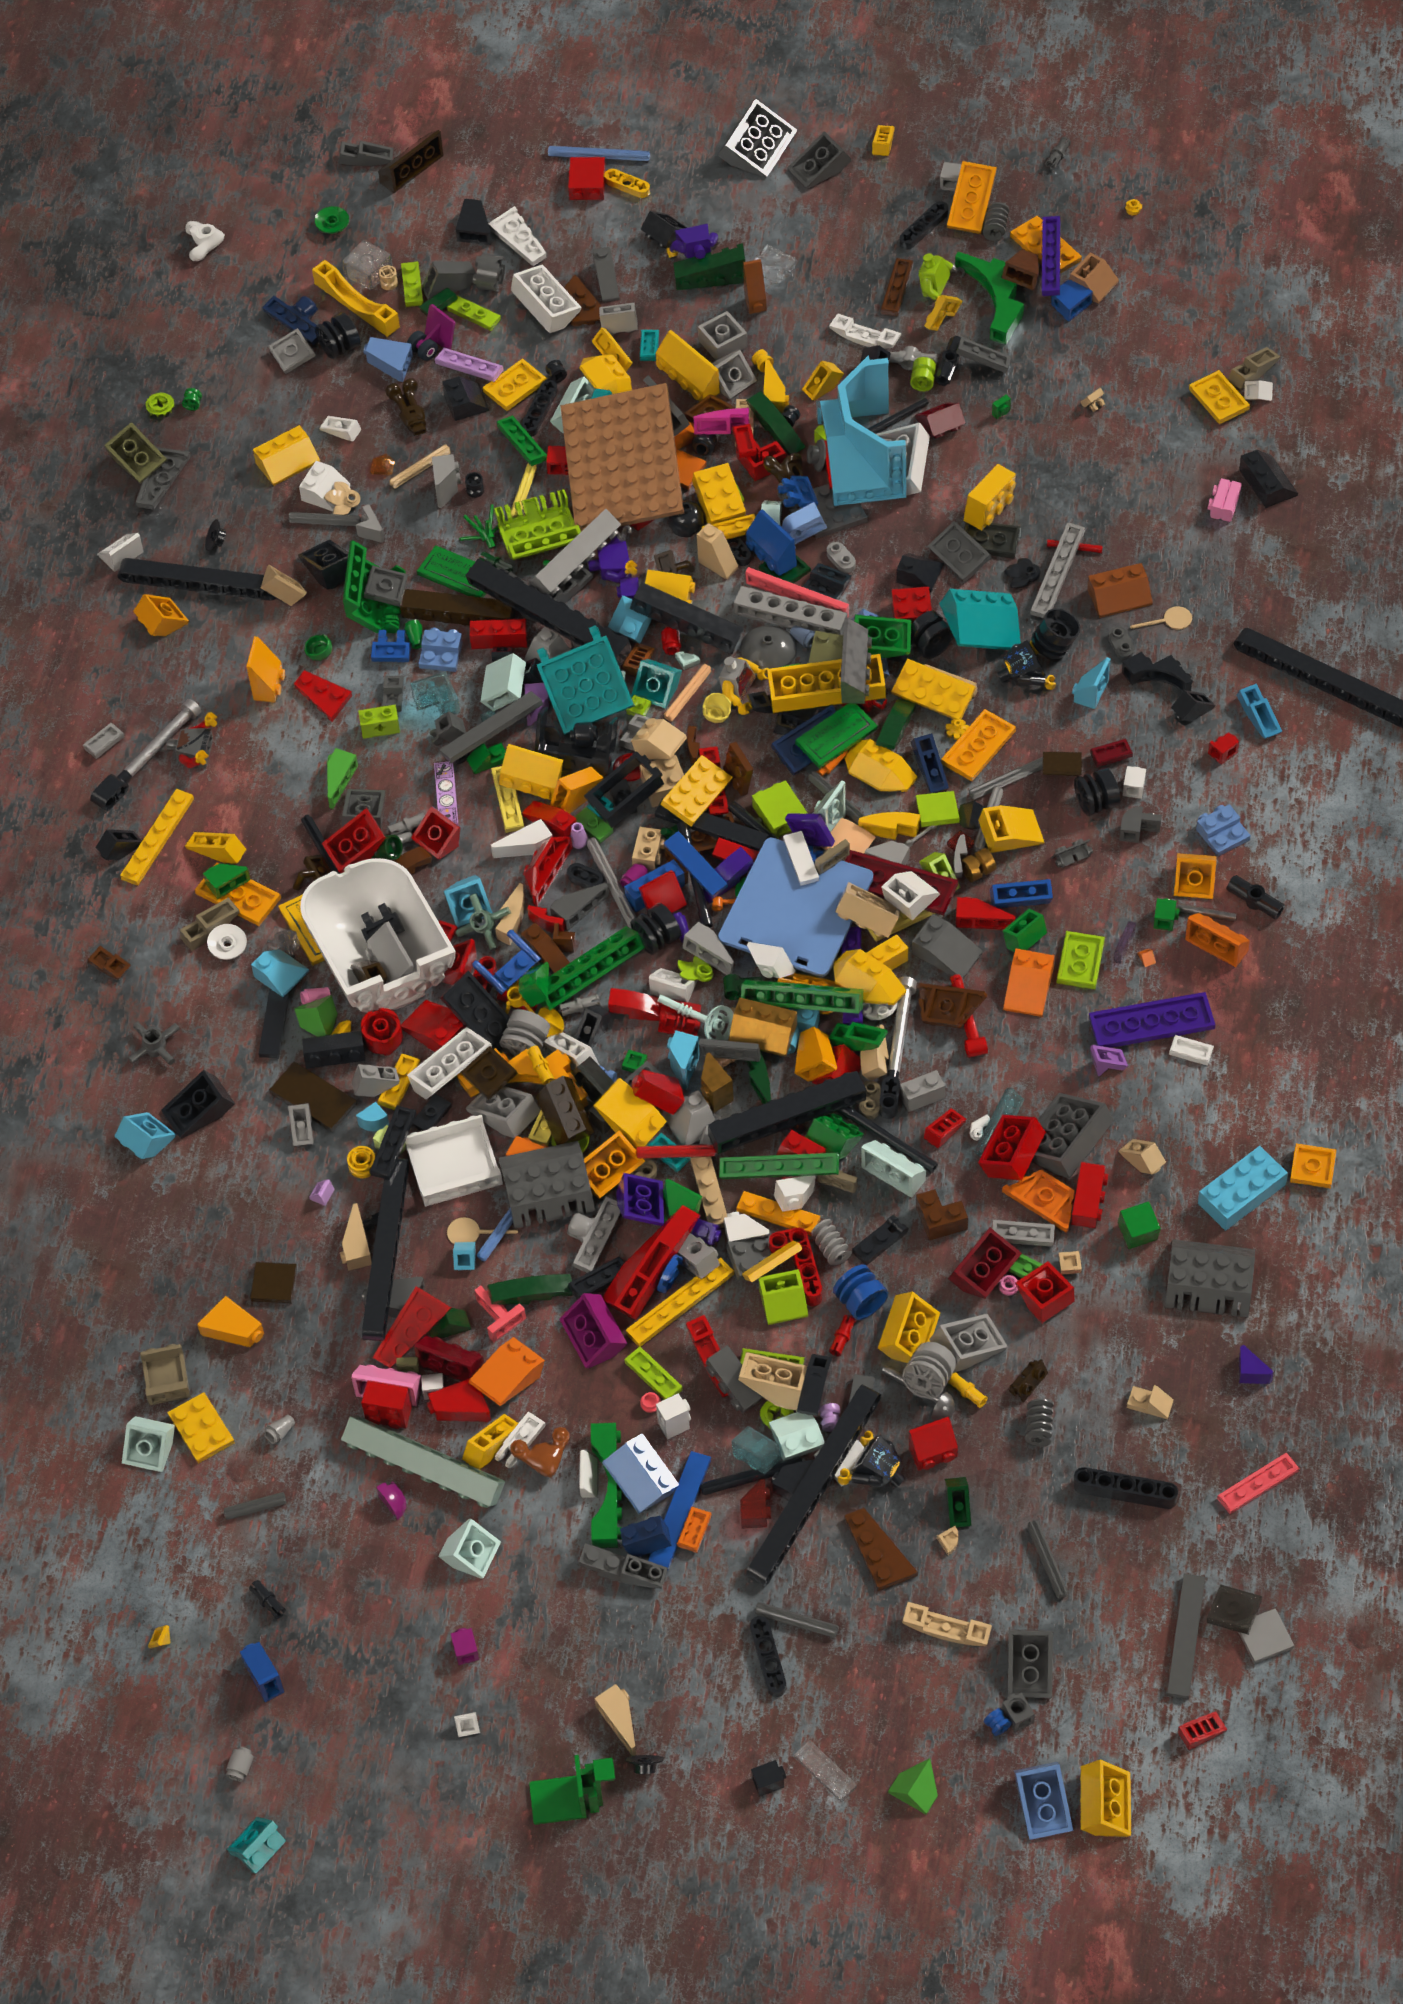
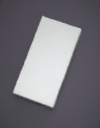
M1175 1035L1169 1055L1208 1066L1214 1046Z

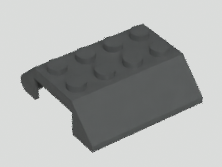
M578 1141L499 1158L515 1229L523 1227L522 1214H524L526 1226L531 1225V1218L528 1212L530 1210L536 1209V1218L539 1224L543 1223L541 1210H544L546 1222L562 1219L561 1206L563 1205L566 1218L571 1217V1209L568 1202L576 1201V1210L580 1214H583L581 1201H584L586 1213L595 1212L585 1162Z
M1173 1239L1165 1308L1174 1309L1176 1294L1178 1295L1177 1309L1182 1310L1184 1303L1183 1294L1192 1295L1189 1305L1190 1311H1195L1196 1297H1199L1198 1312L1216 1314L1217 1300H1220L1219 1314L1223 1315L1225 1312V1299L1233 1300V1306L1231 1307L1232 1316H1237L1238 1302H1241L1239 1317L1248 1318L1255 1264V1249Z

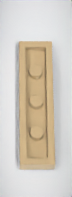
M692 1157L690 1161L699 1194L702 1196L701 1202L706 1220L721 1225L720 1228H724L723 1220L727 1217L712 1159L711 1157Z

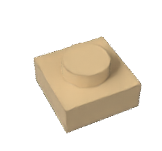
M1079 1251L1059 1253L1061 1275L1082 1273Z

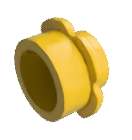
M1136 199L1129 200L1125 204L1126 212L1132 216L1138 215L1142 209V204Z

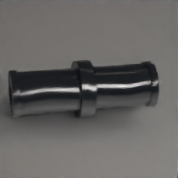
M260 1580L254 1581L252 1584L255 1588L250 1585L249 1590L260 1600V1605L266 1607L275 1619L281 1618L283 1616L282 1613L285 1614L286 1609L276 1600L275 1594L272 1591L269 1592Z

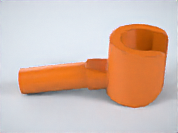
M716 896L713 899L712 910L721 911L723 905L734 904L736 898L726 900Z

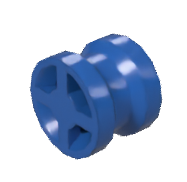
M1001 1708L992 1711L984 1719V1723L986 1726L991 1727V1732L994 1736L1001 1735L1012 1724L1010 1719L1004 1717V1712Z

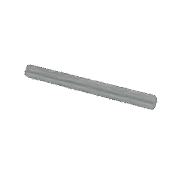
M596 838L587 839L586 845L606 884H608V888L628 927L631 928L630 921L636 916Z

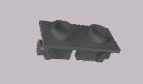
M1079 839L1073 842L1071 847L1066 848V846H1062L1056 849V853H1054L1051 859L1056 857V866L1064 868L1075 863L1073 855H1075L1077 861L1090 857L1093 854L1092 847L1087 846L1090 839L1086 841Z

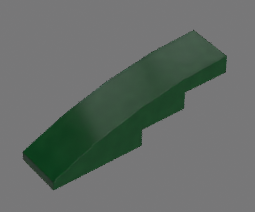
M761 391L746 400L764 430L770 432L773 439L781 444L788 456L791 453H798L805 448V445L791 425Z
M903 699L896 701L882 727L876 745L890 749L896 748L904 737L905 728L908 726L910 717L915 711V703Z
M761 1054L759 1062L746 1061L751 1070L749 1071V1083L762 1104H766L771 1100V1091L766 1064Z
M570 1274L530 1276L488 1284L487 1286L491 1304L520 1303L521 1305H529L532 1300H551L553 1296L573 1295L568 1288V1283L572 1282Z

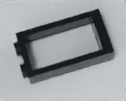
M637 751L584 795L591 807L611 828L664 785L661 779L663 774L656 766L652 768L650 766L651 761L646 755L641 756ZM641 764L651 777L609 812L599 799Z

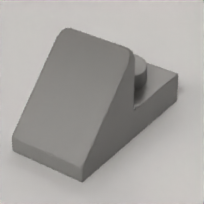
M369 504L362 506L363 514L361 517L363 522L356 524L357 535L373 541L384 542L383 529Z
M309 1104L288 1106L293 1146L313 1144L312 1118Z

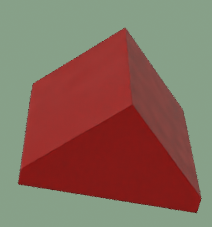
M431 806L411 839L440 860L459 847L460 827Z
M473 939L453 946L456 951L455 960L452 967L447 968L445 971V978L441 981L442 983L453 985L466 971L471 973L472 963L477 957L475 941Z
M845 1044L832 1047L837 1070L812 1080V1084H821L825 1080L835 1079L847 1072L857 1071L859 1073L861 1058Z

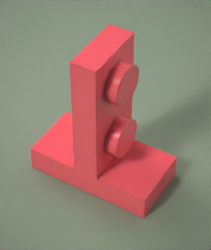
M482 1286L474 1290L477 1302L495 1320L493 1324L487 1327L488 1336L493 1342H496L526 1319L525 1309L520 1303L508 1312L503 1304H491L488 1290L486 1291Z

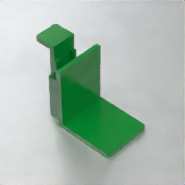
M574 1755L577 1776L531 1781L529 1785L534 1824L587 1818L586 1810L590 1809L591 1813L600 1812L599 1806H603L601 1782L615 1780L613 1758L593 1760V1763L585 1764V1768L581 1769L579 1755Z

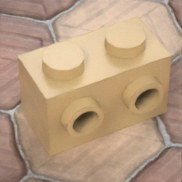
M639 827L632 856V865L635 863L642 864L650 872L655 870L657 865H661L662 854L660 852L661 849L665 848L663 842L666 841V838H663L660 829Z

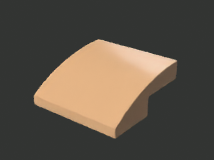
M841 818L830 832L835 840L833 846L822 848L824 850L833 848L846 839L850 843V850L865 853V850L868 849L876 837L859 825Z

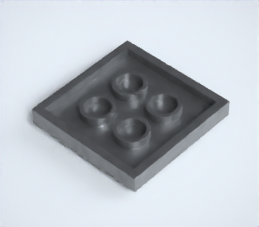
M829 484L813 489L819 503L817 508L827 526L826 529L815 534L816 539L867 522V515L860 503L834 506L832 489L829 488Z

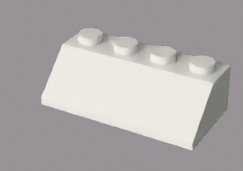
M543 264L513 274L511 291L549 333L564 329L581 311L582 307Z
M466 1027L407 1075L414 1092L424 1099H428L465 1069L489 1046L492 1047V1044Z

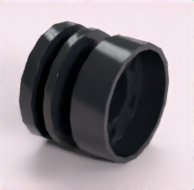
M344 312L333 316L330 319L331 323L324 321L322 324L315 326L318 342L331 359L344 354L345 349L350 351L360 345L358 331L352 320Z
M1053 608L1045 613L1040 624L1033 632L1031 640L1033 646L1043 656L1051 659H1060L1069 651L1072 643L1078 637L1081 627L1074 615L1066 610Z
M1104 767L1094 771L1092 777L1090 774H1084L1083 777L1078 776L1074 779L1077 800L1082 811L1087 816L1093 815L1094 812H1100L1102 806L1105 809L1119 806L1121 800L1119 788L1109 768Z
M657 903L649 908L647 915L641 913L638 918L635 917L630 921L631 929L638 932L645 947L644 950L651 955L657 953L658 949H663L665 947L664 942L671 944L681 937V930L675 917L662 903Z

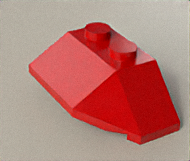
M571 837L549 838L541 845L539 850L534 852L530 865H526L523 875L525 876V883L534 906L538 907L573 849Z

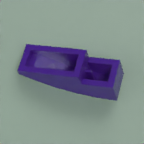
M742 847L734 851L714 869L728 884V887L717 896L723 895L740 882L739 878L751 870L754 864L753 859ZM703 888L706 901L709 904L712 903L714 898Z

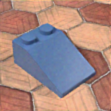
M1053 1762L1014 1770L1029 1840L1073 1831L1060 1764Z

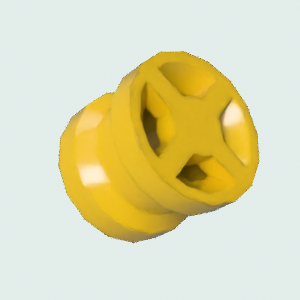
M761 349L754 353L751 362L758 367L760 372H765V360H769L773 366L774 359L768 356L764 349Z

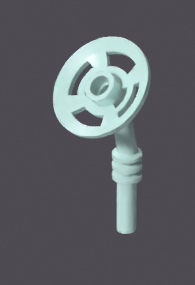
M660 994L658 1002L676 1010L678 1014L682 1013V1016L686 1015V1018L691 1017L704 1023V1032L707 1039L723 1041L729 1039L734 1014L731 1008L720 1005L712 1009L708 1016L692 1010V1007L688 1008V1005L684 1006V1003L680 1004ZM719 1011H725L727 1016H725L723 1013H720ZM725 1023H728L727 1030H726V1032L722 1035L721 1032H722V1030H723L724 1027H725ZM709 1033H710L711 1035H713V1036H716V1039H713V1038L709 1035Z

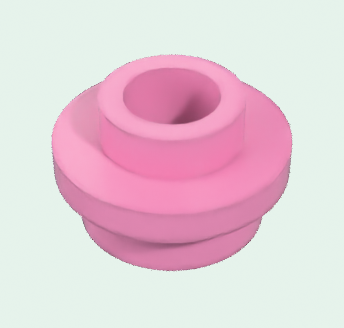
M1011 1275L1004 1276L999 1281L1000 1292L1008 1296L1016 1294L1018 1289L1015 1282L1018 1280ZM1006 1285H1011L1012 1288H1007V1287H1005V1286H1006Z

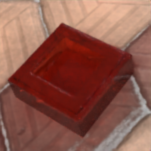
M960 830L947 841V846L955 851L960 835L964 834L968 851L974 846V840Z

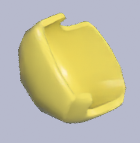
M711 693L704 700L703 715L710 722L723 723L729 718L731 713V701L724 694Z

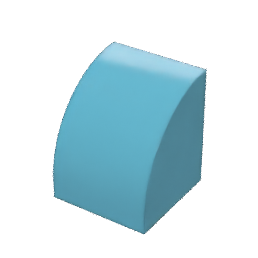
M376 1102L356 1115L358 1125L364 1130L378 1131L386 1125L389 1126L388 1115Z
M455 1242L453 1249L454 1270H475V1242Z

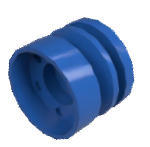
M864 1264L848 1270L833 1287L835 1296L839 1298L842 1304H846L847 1310L856 1320H862L874 1314L885 1303L889 1294L888 1290L879 1280H875V1275Z

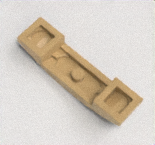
M911 1602L907 1603L902 1621L903 1624L939 1639L965 1645L987 1646L992 1625L972 1619L970 1622L930 1612L928 1611L929 1607Z

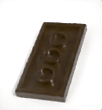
M295 1061L269 1089L272 1095L290 1106L308 1103L312 1120L331 1132L357 1105V1101Z

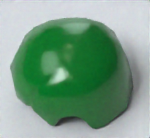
M325 634L314 635L306 641L304 651L313 661L327 659L332 652L331 640Z

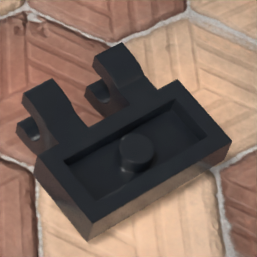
M385 903L378 906L383 919L375 922L368 912L361 915L366 928L361 930L366 943L388 921L396 935L405 931L396 912L392 913Z

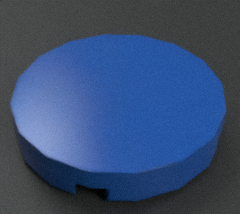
M675 1254L661 1276L657 1291L666 1294V1290L672 1287L679 1274L678 1264H683L684 1259L681 1256Z

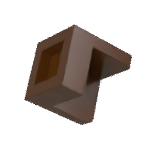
M554 923V943L561 952L574 953L575 932L559 931V923Z

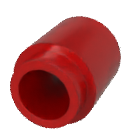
M671 627L663 629L661 631L662 648L667 655H675L681 648L680 633Z

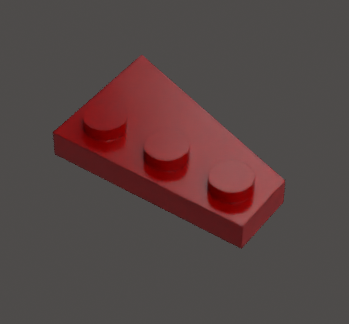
M305 670L294 683L295 688L307 700L312 701L321 713L323 712L327 715L331 722L334 721L352 697V691Z

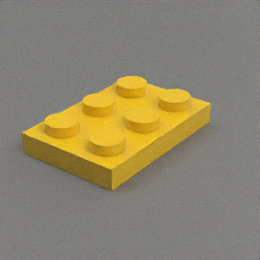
M522 358L500 374L495 382L491 381L483 387V392L508 411L540 388L542 382L547 380V378Z
M1220 370L1189 384L1191 393L1219 425L1250 409V404Z
M205 1392L167 1412L198 1464L235 1444L233 1437Z

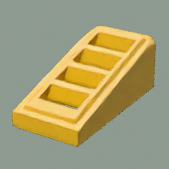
M877 126L872 142L873 155L889 156L895 130L894 126Z

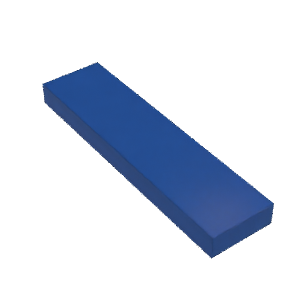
M679 831L663 842L664 846L712 898L728 887L726 881Z

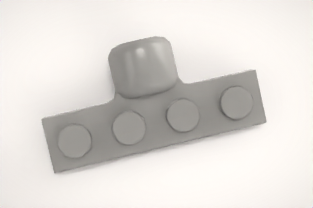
M606 1196L595 1218H589L580 1213L574 1214L568 1225L567 1234L580 1240L582 1245L572 1264L573 1267L586 1273L594 1269L621 1214L617 1201Z

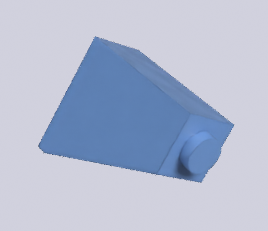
M370 337L368 344L364 346V354L369 364L399 382L404 381L413 357L412 345L410 343Z

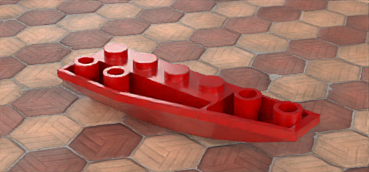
M682 1205L622 1265L602 1297L605 1303L636 1321L658 1286L666 1266L672 1257L679 1252L700 1218V1214Z

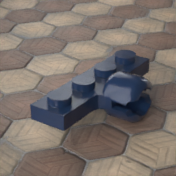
M273 296L262 307L265 313L291 331L298 328L305 340L313 346L318 342L315 334L316 324L310 321V318L318 311V308L307 296H302L293 306H289L276 296Z

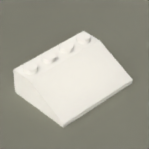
M921 423L877 433L876 435L886 441L905 440L906 496L921 492L930 438Z

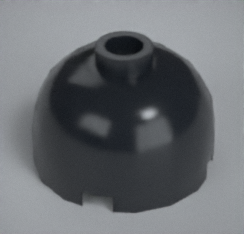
M684 500V513L669 516L668 525L675 535L692 537V534L699 533L701 526L705 525V516L702 508L697 503Z

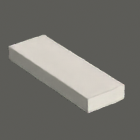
M802 831L784 835L783 840L800 886L819 881L817 870Z

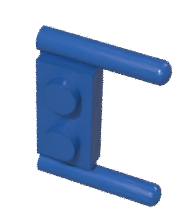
M509 930L507 936L521 951L494 975L479 961L476 960L472 963V966L501 995L542 959L513 930Z

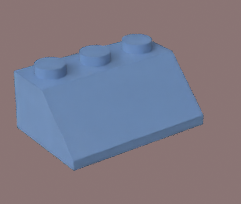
M643 1434L626 1442L602 1462L638 1514L669 1497L679 1486Z

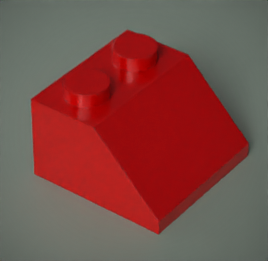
M791 1130L781 1143L776 1155L826 1153V1148ZM790 1176V1177H781V1178H782V1179H788V1178H794V1177H800V1176Z
M1049 1261L1015 1282L1029 1311L1041 1323H1044L1075 1302L1074 1287Z
M949 1416L909 1430V1451L918 1471L931 1469L938 1463H947L958 1457V1446Z

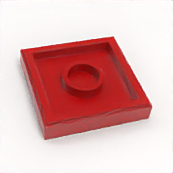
M672 870L638 888L647 910L657 903H662L673 913L687 905L675 872Z

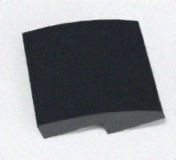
M818 563L810 572V578L802 587L839 600L847 588L852 575Z

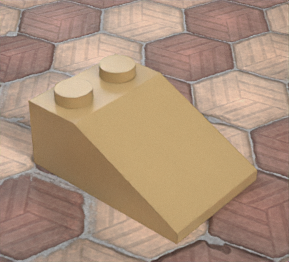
M746 1352L738 1380L774 1405L797 1411L807 1366Z

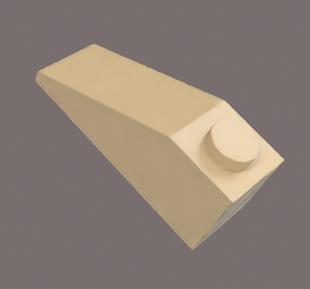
M357 1203L353 1204L342 1241L343 1251L340 1252L342 1264L347 1263L348 1271L372 1264Z
M617 1684L594 1698L595 1706L629 1753L635 1756L636 1747L629 1707L630 1697L625 1689L620 1690Z

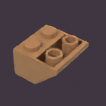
M1091 252L1070 274V280L1093 291L1092 301L1098 304L1119 282V279L1107 262Z

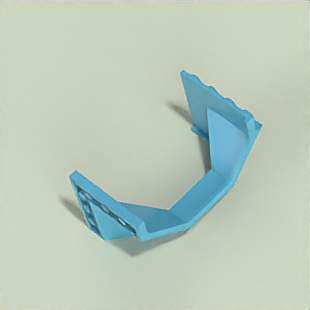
M868 355L838 385V399L816 401L817 422L822 424L821 421H823L827 440L834 506L906 498L905 440L886 441L852 419L854 417L889 413L888 358L869 360Z

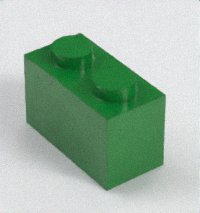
M1031 909L1025 911L1003 930L1006 947L1015 952V948L1028 950L1047 934L1044 916Z

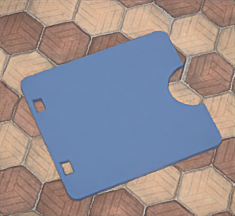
M768 838L765 840L719 932V940L724 945L751 953L748 946L740 944L741 940L782 947L795 969L819 977L826 976L853 923V920H844L835 912L848 882L868 891L873 881V872L841 860L831 869L820 875L818 874L819 881L800 886L784 841ZM798 959H801L808 963L805 966L796 962Z

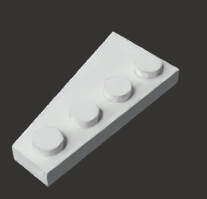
M515 206L488 223L490 230L532 266L547 258L545 250L538 240L534 238L532 231L526 226L524 219L518 214Z

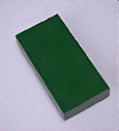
M445 288L420 305L419 308L421 312L428 316L429 305L433 304L442 310L458 298L453 291Z

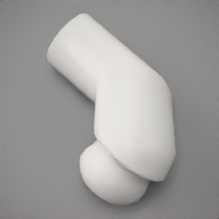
M987 1114L971 1123L970 1136L973 1140H980L983 1137V1128L992 1123Z

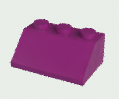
M584 1293L559 1319L585 1368L589 1369L615 1357L628 1344L601 1294Z

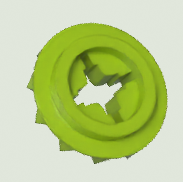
M167 393L153 394L146 401L147 411L151 415L155 414L157 417L162 414L166 416V413H171L172 408H174V399Z
M767 1401L760 1410V1417L763 1424L771 1429L769 1422L774 1421L772 1413L776 1414L781 1409V1416L785 1417L793 1414L794 1410L785 1409Z

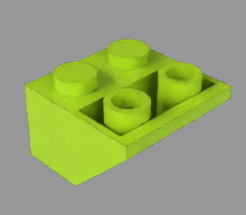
M799 1269L758 1278L759 1292L768 1325L808 1317L804 1287Z

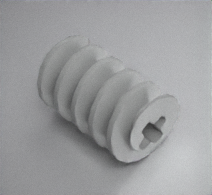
M825 1219L813 1228L811 1238L815 1240V1244L819 1246V1250L830 1265L842 1264L851 1256L852 1251H847L849 1246L843 1244L844 1239L842 1237L839 1238L840 1233L835 1231L836 1227L834 1225H831V1219Z

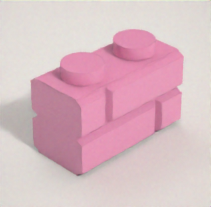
M1221 478L1219 484L1214 485L1212 493L1214 499L1210 498L1208 504L1211 518L1227 522L1232 521L1241 493V483L1230 482V480Z

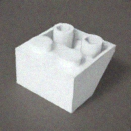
M912 871L894 874L882 886L885 900L912 921L940 895L937 890Z

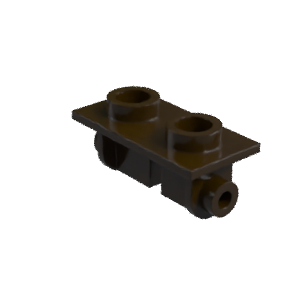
M1042 1359L1030 1361L1021 1373L1025 1378L1018 1376L1010 1385L1009 1392L1014 1396L1018 1394L1023 1403L1048 1374Z

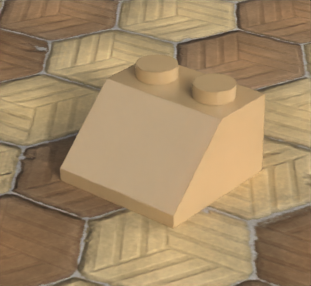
M651 718L644 723L631 742L635 752L637 751L641 756L646 755L648 759H671L687 737L686 734L666 720Z

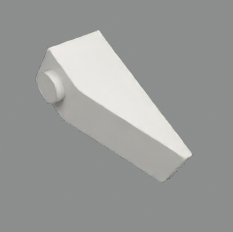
M540 819L491 844L492 856L494 858L533 855L553 835Z
M563 1032L550 1036L543 1041L544 1045L552 1052L558 1049L562 1055L565 1053L572 1062L570 1067L573 1071L589 1056L599 1065L590 1046Z

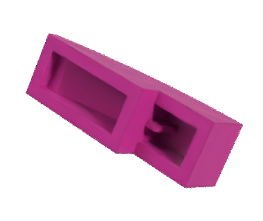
M749 408L719 410L694 416V435L731 434L733 426L749 424Z

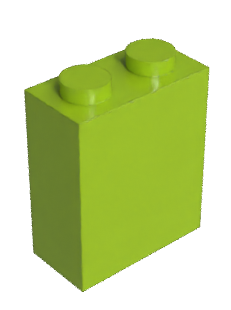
M786 780L752 795V807L758 816L762 818L765 827L777 838L792 832L785 820L788 813L808 814Z

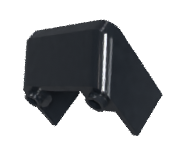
M543 707L537 717L534 752L563 760L562 773L572 774L592 767L602 777H605L609 772L616 747L619 717H614L609 723L608 734L601 735L598 738L596 747H577L575 744L561 743L559 730L553 726H546L548 707Z

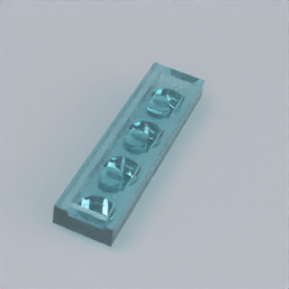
M1012 1087L1006 1088L974 1150L980 1158L1001 1116H1017L1024 1102V1099Z

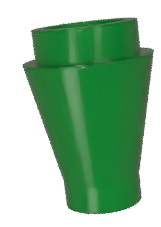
M418 620L408 621L405 624V633L412 644V648L420 649L422 648V624Z

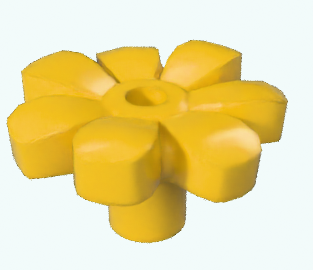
M953 719L951 724H946V735L948 738L954 736L953 739L958 740L969 728V725H965L966 722L964 720Z

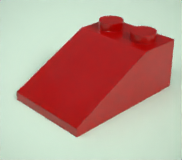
M366 808L326 839L322 845L338 871L342 874L345 872L346 866L371 859L386 837Z
M424 1000L401 1024L403 1031L433 1052L439 1050L466 1028L448 1007L428 1000Z

